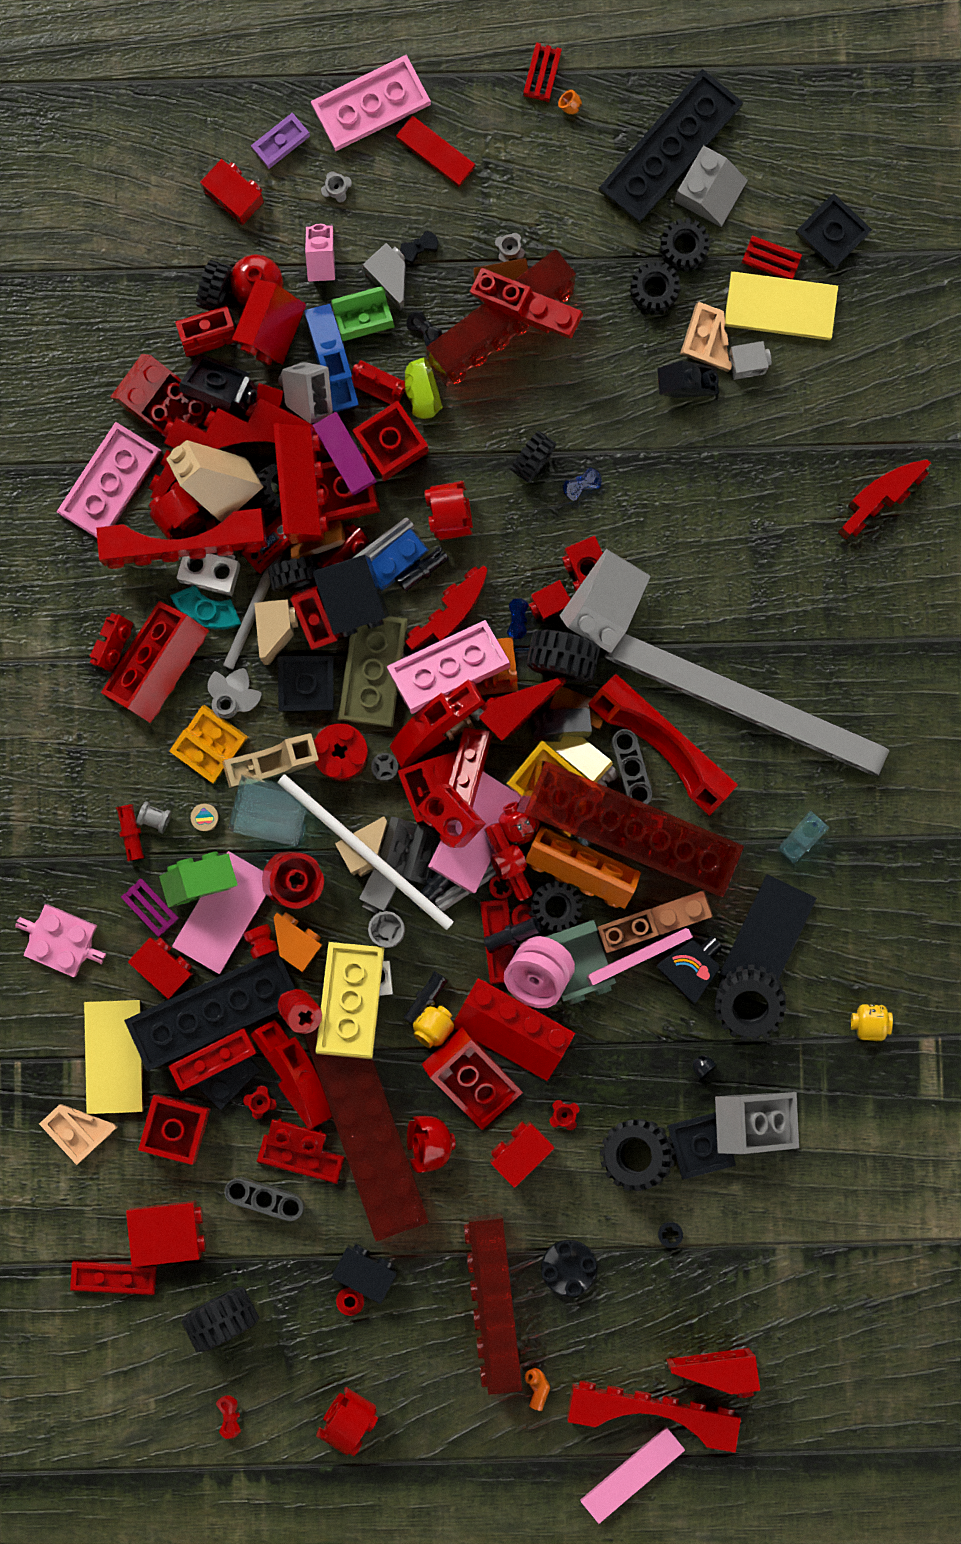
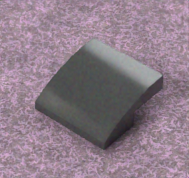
M391 816L380 858L404 879L426 885V880L432 876L433 872L428 865L441 841V834L437 830Z

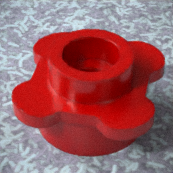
M259 1086L256 1092L246 1095L243 1099L244 1104L249 1106L255 1119H261L265 1112L274 1110L277 1105L276 1100L271 1099L269 1096L268 1088L265 1086ZM262 1100V1105H258L257 1101Z
M556 1100L552 1105L554 1112L549 1120L550 1124L553 1127L562 1126L568 1130L575 1129L577 1126L575 1119L576 1114L580 1110L579 1106L576 1103L565 1104L561 1100ZM562 1113H567V1117L563 1118Z

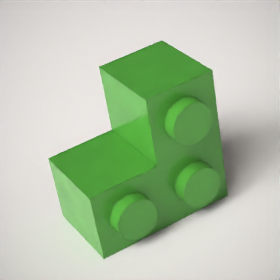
M218 851L203 855L201 861L194 862L193 858L176 862L177 864L167 867L168 872L159 876L168 908L193 902L201 897L227 891L238 886L229 853L219 856Z

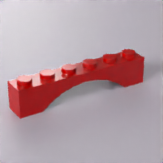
M261 508L233 511L223 522L211 530L184 539L164 540L148 537L135 532L124 524L96 527L99 560L110 569L122 568L126 563H135L138 566L149 565L152 560L161 559L163 562H176L179 560V557L189 556L190 559H202L206 557V554L217 553L218 556L232 555L233 551L244 550L246 553H255L261 551V548L267 547L265 519Z
M617 674L588 703L607 723L632 731L656 748L678 773L689 798L709 816L737 787L738 784Z
M580 1381L579 1385L572 1384L567 1413V1421L569 1423L597 1427L608 1420L623 1415L653 1414L672 1419L685 1426L698 1436L707 1448L736 1452L741 1418L737 1413H734L735 1409L718 1406V1410L707 1408L706 1403L699 1401H690V1405L679 1403L678 1398L663 1396L662 1400L651 1398V1393L635 1391L634 1395L623 1393V1388L616 1386H607V1390L596 1388L595 1383Z

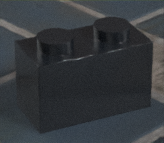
M355 1243L354 1247L348 1244L331 1278L381 1304L397 1274V1270L393 1268L395 1264L383 1257L377 1260L369 1256L370 1250Z

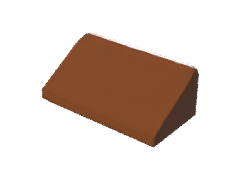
M526 258L473 269L474 282L481 268L514 281L529 277Z
M335 520L328 523V532H324L325 540L291 544V558H306L343 545L347 536L341 521Z
M563 686L555 693L548 710L590 709L591 727L597 731L600 730L604 720L588 705L592 698Z

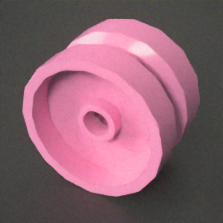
M542 936L530 937L521 943L506 968L504 982L508 991L525 1005L535 1008H549L555 1005L561 997L566 985L574 974L575 963L565 947L553 939Z

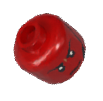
M515 801L503 807L504 812L500 815L498 822L508 841L517 842L520 845L536 837L539 823L528 804H518Z

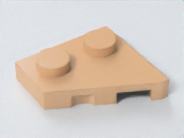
M698 302L695 305L680 355L729 372L732 363L728 357L727 346L729 344L724 330V311Z
M60 1104L39 1123L76 1165L118 1128L111 1122Z

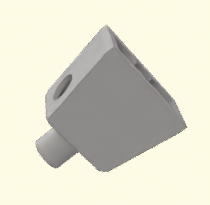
M303 362L283 369L278 378V383L283 387L285 404L288 408L310 424L333 414L328 367Z

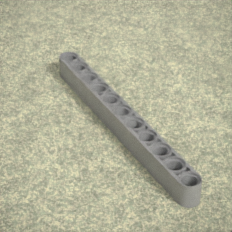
M627 634L623 635L611 653L608 651L605 653L604 657L616 664L868 774L879 776L889 753V750L884 746Z

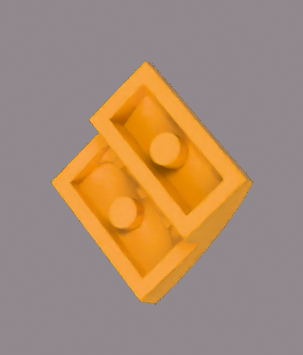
M203 705L189 726L182 731L169 752L207 780L215 783L224 771L222 762L226 759L234 758L248 736L225 719L218 717L209 707Z

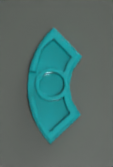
M196 585L170 595L180 612L188 615L206 628L225 630L241 625L231 599L224 601L211 600L202 595Z

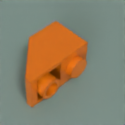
M287 912L283 916L276 913L274 923L279 955L301 972H305L323 947L319 943L321 937L309 928L305 932L298 928L296 925L299 921Z

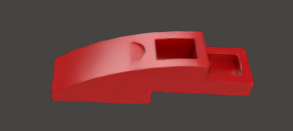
M481 268L470 290V294L523 323L546 333L552 331L569 339H572L583 316L581 310L535 293L527 285Z
M927 459L896 468L873 481L850 502L848 506L855 514L838 533L844 539H847L851 534L856 537L866 526L863 522L869 514L875 517L885 506L881 501L888 507H891L895 502L901 505L911 494L907 489L914 482L919 485L929 474L926 469L931 462Z
M485 565L480 569L474 567L464 575L466 580L458 586L455 583L449 586L442 593L444 597L441 599V603L446 609L444 611L441 609L436 610L428 617L429 623L422 628L419 625L406 635L408 639L405 641V644L412 654L433 637L439 642L452 636L463 624L483 590L488 571Z
M466 680L447 695L441 692L420 709L400 730L391 743L390 749L402 769L408 767L446 739L444 733L485 704L471 680Z
M276 1020L254 1030L251 1037L282 1079L278 1084L279 1088L308 1129L311 1130L330 1119L332 1114L323 1086L297 1038L289 1039Z

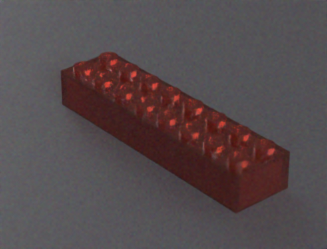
M537 760L516 812L720 897L725 895L744 848L741 844L543 760Z
M318 1028L313 1032L304 1034L375 1241L377 1242L429 1223L430 1219L374 1058L365 1059L316 1054Z

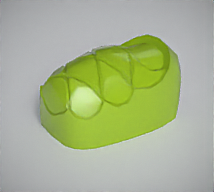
M425 357L410 362L405 370V392L413 406L412 414L419 419L432 418L443 407L431 365Z

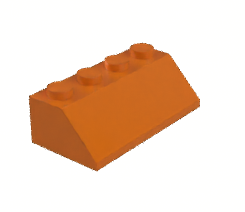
M542 825L525 859L526 863L533 870L554 875L557 881L567 884L571 883L579 887L582 893L603 898L606 904L615 908H626L636 890L641 875L640 871Z

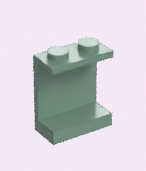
M594 920L546 936V938L553 939L563 945L571 954L575 963L574 974L561 995L562 1001L569 1000L570 1005L586 1000L584 996L586 993L595 991L597 996L612 990L610 985L616 983L613 977H609L590 986L586 979L588 974L608 965L596 932L597 928Z

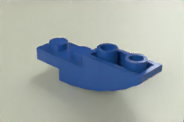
M327 304L304 310L317 363L328 367L333 413L358 407L359 404L352 382L351 371L331 305Z
M412 529L405 532L372 561L381 592L394 583L397 577L409 570L412 564L429 551Z

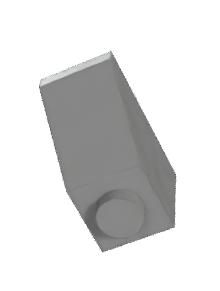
M386 243L362 264L363 271L377 287L382 286L384 288L386 297L401 311L404 308L405 257L398 248L394 247L392 249Z

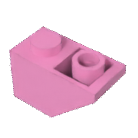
M315 224L311 227H306L305 254L308 282L335 280L333 225Z

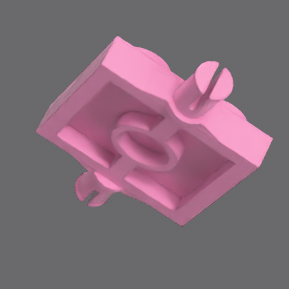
M44 905L41 915L35 923L19 917L17 920L19 923L15 925L16 928L30 933L29 943L23 956L72 977H76L81 964L87 958L102 964L104 961L102 958L106 957V953L91 948L92 938L97 925L51 905Z

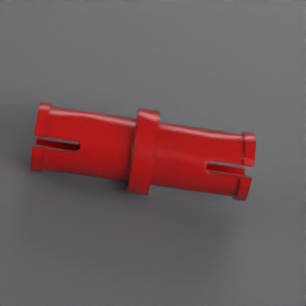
M133 804L116 807L121 826L119 835L123 837L127 861L145 858L139 837L141 828L137 827Z

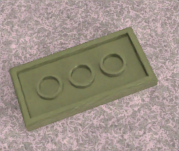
M388 616L383 619V625L368 629L366 624L357 627L358 633L350 635L338 720L385 727L394 726L398 689L388 673L387 666L403 659L408 619Z

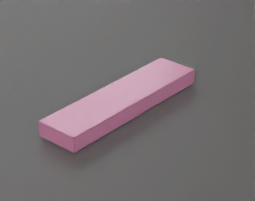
M684 928L588 974L586 979L589 985L593 986L692 938L689 929Z
M665 1427L580 1499L581 1503L598 1524L601 1523L685 1451L684 1447L671 1431Z

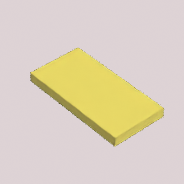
M731 271L725 312V326L831 340L838 286Z
M329 942L321 1003L322 1021L318 1028L316 1054L365 1059L373 1058L384 947Z
M141 1000L84 1002L87 1114L144 1111L143 1064L124 1022L125 1019L141 1013Z

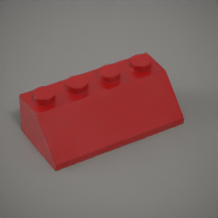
M273 424L283 534L292 544L325 540L324 532H328V520L326 515L322 516V505H326L324 488H320L319 478H323L322 462L317 461V451H321L319 434H315L311 426Z
M159 601L101 693L151 723L160 712L161 706L168 695L174 690L176 682L183 671L189 666L195 652L203 644L209 630L188 615Z
M480 978L477 979L453 1022L455 1029L459 1030L463 1027L479 1043L546 1081L550 1078L575 1035L573 1031Z

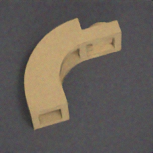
M309 733L285 739L282 743L262 751L226 759L222 763L229 788L295 772L314 764L319 759L312 734Z

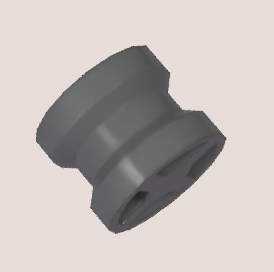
M381 753L373 759L371 770L377 780L389 782L397 777L399 765L393 755Z

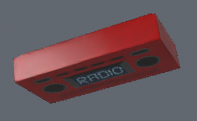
M282 516L277 517L266 528L267 547H263L261 551L255 553H246L244 551L241 553L260 574L292 544L283 534Z

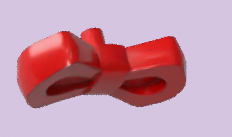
M231 1395L222 1396L216 1402L217 1407L223 1414V1424L219 1433L225 1439H233L241 1432L237 1423V1418L240 1417V1413L236 1412L238 1402Z

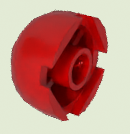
M253 254L245 256L236 262L231 271L229 283L232 295L239 305L246 306L256 279L277 284L282 288L284 287L281 270L273 260L264 255Z
M412 1117L414 1121H409L407 1129L408 1150L413 1148L414 1158L410 1159V1163L414 1171L424 1173L441 1168L449 1160L451 1151L455 1149L456 1141L454 1134L450 1133L447 1125L436 1117Z

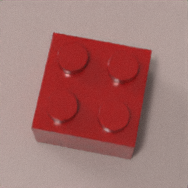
M396 401L352 430L354 439L383 482L429 453L428 444L399 401Z
M159 1094L153 1095L138 1150L191 1165L195 1164L211 1108Z
M523 1121L511 1131L513 1138L507 1144L501 1141L490 1152L493 1156L490 1159L491 1164L514 1188L555 1149L554 1145L531 1121L527 1124Z

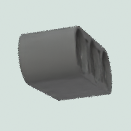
M622 729L613 736L611 748L627 803L632 808L642 809L651 801L652 790L637 737L632 731ZM618 737H628L631 740V748L627 750L620 749L617 745ZM628 762L635 763L639 768L638 775H627L624 771L625 764ZM639 788L645 791L646 800L644 802L637 803L632 799V791Z
M244 1177L232 1179L225 1187L224 1194L230 1203L286 1221L297 1220L305 1210L304 1200L298 1194ZM240 1183L245 1187L244 1197L236 1198L231 1192L233 1184ZM260 1192L270 1193L272 1196L271 1205L262 1206L258 1202V1194ZM287 1200L296 1201L299 1205L298 1213L288 1214L284 1209L285 1202Z

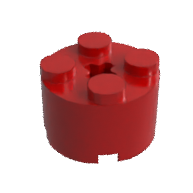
M178 481L171 486L170 491L163 497L158 496L149 503L151 509L150 518L167 540L179 537L181 539L192 537L205 526L206 520L204 518L209 513L211 517L213 515L184 490Z
M464 481L431 486L430 489L425 490L427 506H430L433 516L428 517L431 533L434 532L435 538H439V540L473 535L470 529L473 528L469 498L464 497L463 491L467 490Z
M333 724L321 730L314 739L319 759L315 762V765L327 778L335 781H349L356 778L364 770L368 761L369 751L364 737L354 727L348 724ZM339 746L342 749H348L344 752L346 757L340 759L339 756L333 757L336 753V748Z
M292 851L275 854L264 868L262 875L263 891L276 904L299 909L318 899L324 887V876L319 864L311 856ZM290 876L297 879L296 884L289 881Z
M345 1387L344 1394L339 1393L323 1418L327 1424L324 1429L318 1428L317 1438L345 1455L351 1454L355 1456L362 1446L363 1441L360 1439L365 1431L371 1432L378 1420V1417L375 1416L377 1412L376 1405L348 1387Z

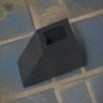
M679 361L657 368L659 395L685 398L719 394V377L716 367Z

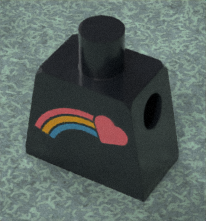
M710 936L701 947L692 939L657 963L655 967L691 1003L695 1004L720 969V966L712 958L723 946L713 936Z

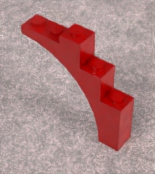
M259 397L258 401L250 405L245 413L249 417L248 421L221 408H217L216 412L210 410L203 424L208 427L207 431L176 417L174 422L168 421L162 435L166 437L164 443L173 447V449L182 445L186 440L219 449L241 442L267 441L275 443L273 424L277 423L311 426L315 434L316 431L313 424ZM166 450L160 465L164 466L161 476L155 474L148 488L153 491L151 494L153 499L158 496L163 497L176 479L166 459L171 454L169 450Z

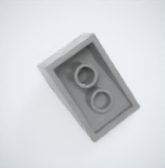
M606 549L559 616L569 629L584 638L592 640L601 648L611 653L626 633L650 579V575Z
M796 1092L715 1097L718 1153L749 1154L799 1148Z

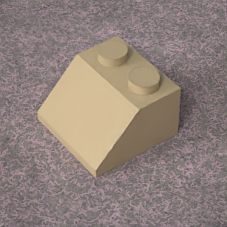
M288 600L254 603L259 657L264 665L272 663L294 636V628L298 627V616L295 608L290 606Z
M382 817L353 834L380 857L389 825L385 817ZM344 840L335 843L353 875L359 874L362 877L375 869Z

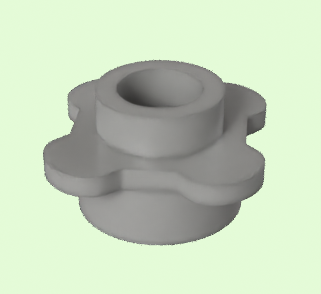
M329 172L326 175L325 186L321 188L322 195L324 197L331 196L336 198L338 202L345 201L346 191L352 185L351 179L336 172Z
M512 233L496 238L495 246L499 248V260L501 262H507L512 258H523L525 251L521 248V236L519 234ZM512 246V249L508 250L507 247Z

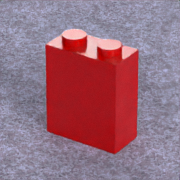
M256 279L232 340L241 345V351L256 356V360L261 363L271 365L272 362L283 365L307 304L277 284Z
M196 1201L136 1207L126 1210L132 1267L199 1260L202 1257V1252H206L205 1236L200 1235L199 1224L203 1223L202 1207H197Z

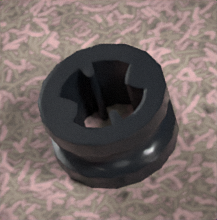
M668 1221L663 1223L658 1231L659 1241L669 1248L678 1246L683 1239L682 1228L675 1222ZM672 1227L673 1231H678L679 1236L674 1237L676 1241L669 1242L668 1238H663V1231L667 1232L665 1228Z

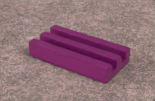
M142 878L121 896L128 906L158 937L179 919ZM142 887L171 919L166 921L143 897L138 889ZM132 895L163 925L160 929L130 898Z

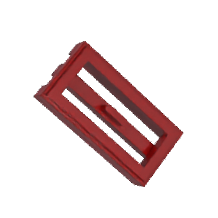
M536 42L523 96L549 102L562 48L553 49L549 45L544 47L541 46V43ZM539 53H543L544 56L535 92L530 89ZM551 55L554 56L546 92L541 94L549 56Z
M752 235L742 263L780 278L793 280L802 254ZM754 246H757V247H759V248L765 249V250L770 251V252H772V253L778 254V255L783 256V257H785V258L791 259V260H793L794 262H791V261H789V260L783 259V258L778 257V256H776V255L770 254V253L765 252V251H763V250L757 249V248H755ZM750 254L759 256L770 262L785 266L787 268H790L791 270L790 272H788L778 267L767 264L765 262L751 258Z

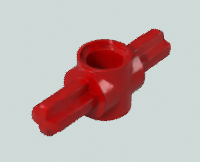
M499 823L489 825L485 828V833L494 849V853L490 857L491 864L500 879H508L517 900L523 901L532 896V891L523 874V871L526 869L525 867H527L525 857L517 845H509Z

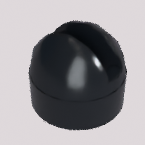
M706 1055L698 1056L693 1061V1071L700 1080L717 1066Z

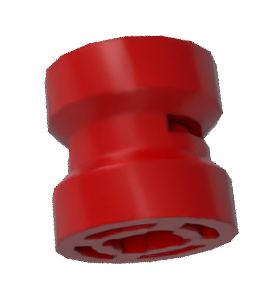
M269 924L243 933L245 941L250 943V946H253L250 951L253 960L279 950L276 942L270 940L272 931Z

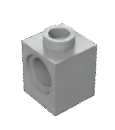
M763 341L732 346L729 351L733 380L764 375L767 372L768 365H771L770 350L765 349Z
M374 869L359 898L364 901L362 907L376 914L379 909L386 911L397 887L383 874Z

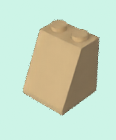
M186 440L182 445L174 448L166 458L180 486L220 522H223L233 511H238L263 488L249 461L239 455Z

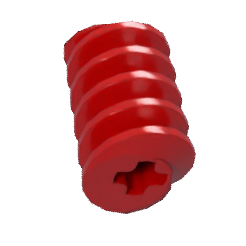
M294 989L280 996L278 1000L279 1013L294 1032L306 1034L318 1028L322 1021V1011L308 992L302 989Z

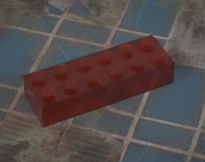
M555 249L514 281L531 287V290L535 293L564 303L573 295L572 291L575 286L576 273L557 249ZM484 303L426 347L427 360L446 386L452 382L456 385L467 376L466 372L473 366L475 368L482 366L488 360L487 356L494 350L497 352L503 350L510 343L509 339L515 334L518 336L524 334L531 326Z
M502 1213L469 1217V1224H464L465 1243L472 1246V1252H467L469 1273H475V1280L470 1281L472 1301H478V1309H473L475 1330L481 1329L482 1337H477L478 1358H484L485 1365L480 1366L482 1388H488V1395L522 1391Z

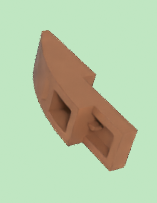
M700 891L598 926V930L606 953L711 918L713 914L705 891Z

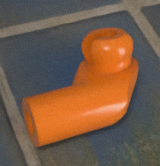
M533 1368L525 1374V1381L529 1383L534 1392L529 1407L542 1411L550 1391V1384L541 1370Z

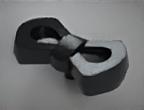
M425 231L420 239L417 238L413 242L402 243L400 251L404 255L405 261L412 264L418 254L424 251L436 252L439 241L435 234Z
M422 311L412 312L408 316L406 321L407 329L419 331L423 335L427 347H434L442 340V330L433 327L432 323L428 320L426 321Z

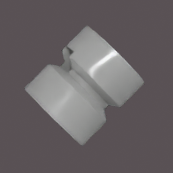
M384 911L373 916L369 922L368 932L375 944L380 947L391 948L398 945L404 938L405 926L398 915L393 912Z

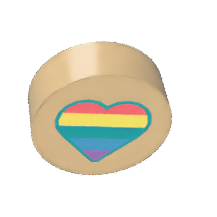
M200 804L193 809L191 822L200 831H211L219 822L218 811L209 804Z

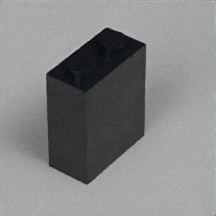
M369 553L313 571L333 635L341 633L342 637L358 633L357 627L367 624L368 629L384 624L383 619L387 618L389 613Z

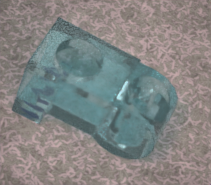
M809 810L777 849L794 864L829 829V826Z

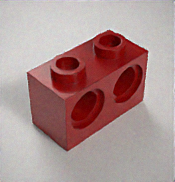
M438 784L417 807L423 814V821L430 827H435L441 834L440 839L450 848L465 847L486 825L450 784ZM440 801L444 805L442 814L438 812L437 808ZM458 821L462 825V832L460 835L456 832V824Z

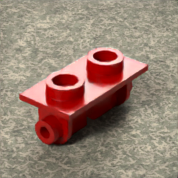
M362 360L355 364L352 369V382L355 388L390 405L396 401L400 402L406 388L405 381Z
M354 524L350 527L346 526L344 531L347 538L344 544L339 546L338 549L332 548L322 552L317 557V566L321 569L352 559L365 548L369 539Z
M111 613L110 617H106V621L99 634L107 638L106 642L96 641L89 655L91 658L89 663L102 667L112 673L120 659V653L124 644L130 637L134 623L119 614Z
M280 1118L278 1121L272 1119L266 1144L320 1158L327 1134L322 1133L320 1129L317 1131L309 1130L306 1127H298V1125L284 1122Z

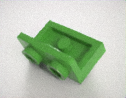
M382 286L342 296L331 301L342 341L394 328L393 319Z

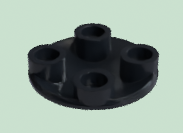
M562 1240L553 1244L546 1251L541 1264L542 1277L546 1285L555 1293L562 1296L576 1297L587 1291L593 1284L597 1274V1262L594 1254L585 1244L576 1240Z

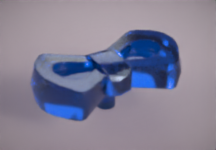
M588 468L583 476H577L575 480H565L563 485L565 496L576 501L581 491L588 487L600 488L602 483L600 472L596 469Z
M522 598L513 599L509 603L512 619L507 634L513 639H522L527 633L524 625L527 622V618H525L524 614L529 604Z

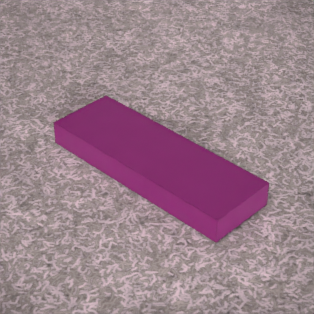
M337 412L313 424L316 433L319 434L320 440L352 495L377 482Z

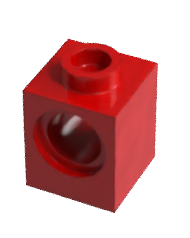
M558 580L532 594L530 597L532 603L528 604L535 619L540 617L544 623L561 614L571 599L561 581Z

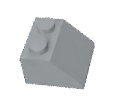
M703 145L677 191L675 202L722 227L746 185L747 179L726 157Z

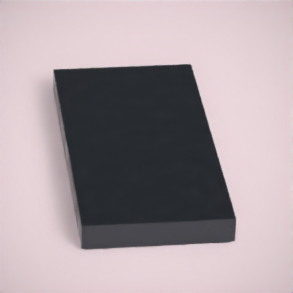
M766 874L719 974L726 977L727 973L731 970L733 973L736 972L739 966H743V969H748V965H754V969L759 970L761 966L766 968V973L773 972L778 981L817 898Z

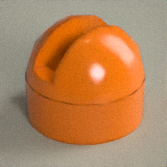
M568 90L560 97L558 106L565 113L575 114L579 112L578 107L582 106V100L575 91Z

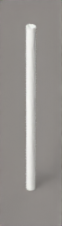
M285 774L277 782L444 929L447 930L454 921Z

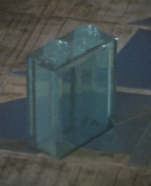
M241 774L228 828L234 833L297 846L298 840H302L304 836L305 824H303L305 813H309V810L278 783ZM302 789L310 796V792H308L305 789Z

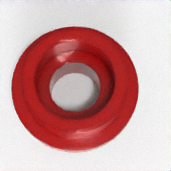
M346 1287L337 1295V1308L344 1315H356L364 1306V1296L352 1288ZM349 1296L353 1297L355 1305L347 1306L345 1299Z

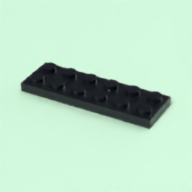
M702 69L600 185L598 191L640 225L692 165L703 145L707 147L739 111L743 102Z
M277 950L127 1018L124 1022L146 1071H149L279 1011L278 1000L283 993L294 990L295 987Z

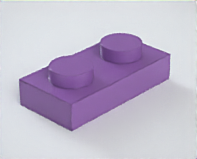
M291 113L253 143L251 149L264 165L270 169L309 138L310 133L297 117Z

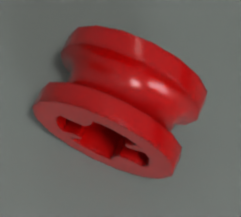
M498 875L494 876L489 884L490 893L496 899H506L513 892L508 879H506V886L509 887L507 893L503 891V895L496 893L497 888L493 886L495 881L500 882V878Z

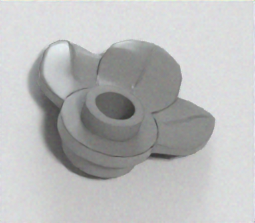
M244 668L232 672L226 678L218 672H213L208 681V691L213 697L212 710L218 717L223 719H229L235 716L237 712L252 710L259 703L262 696L261 692L249 689V677ZM223 701L231 703L228 710L221 709Z

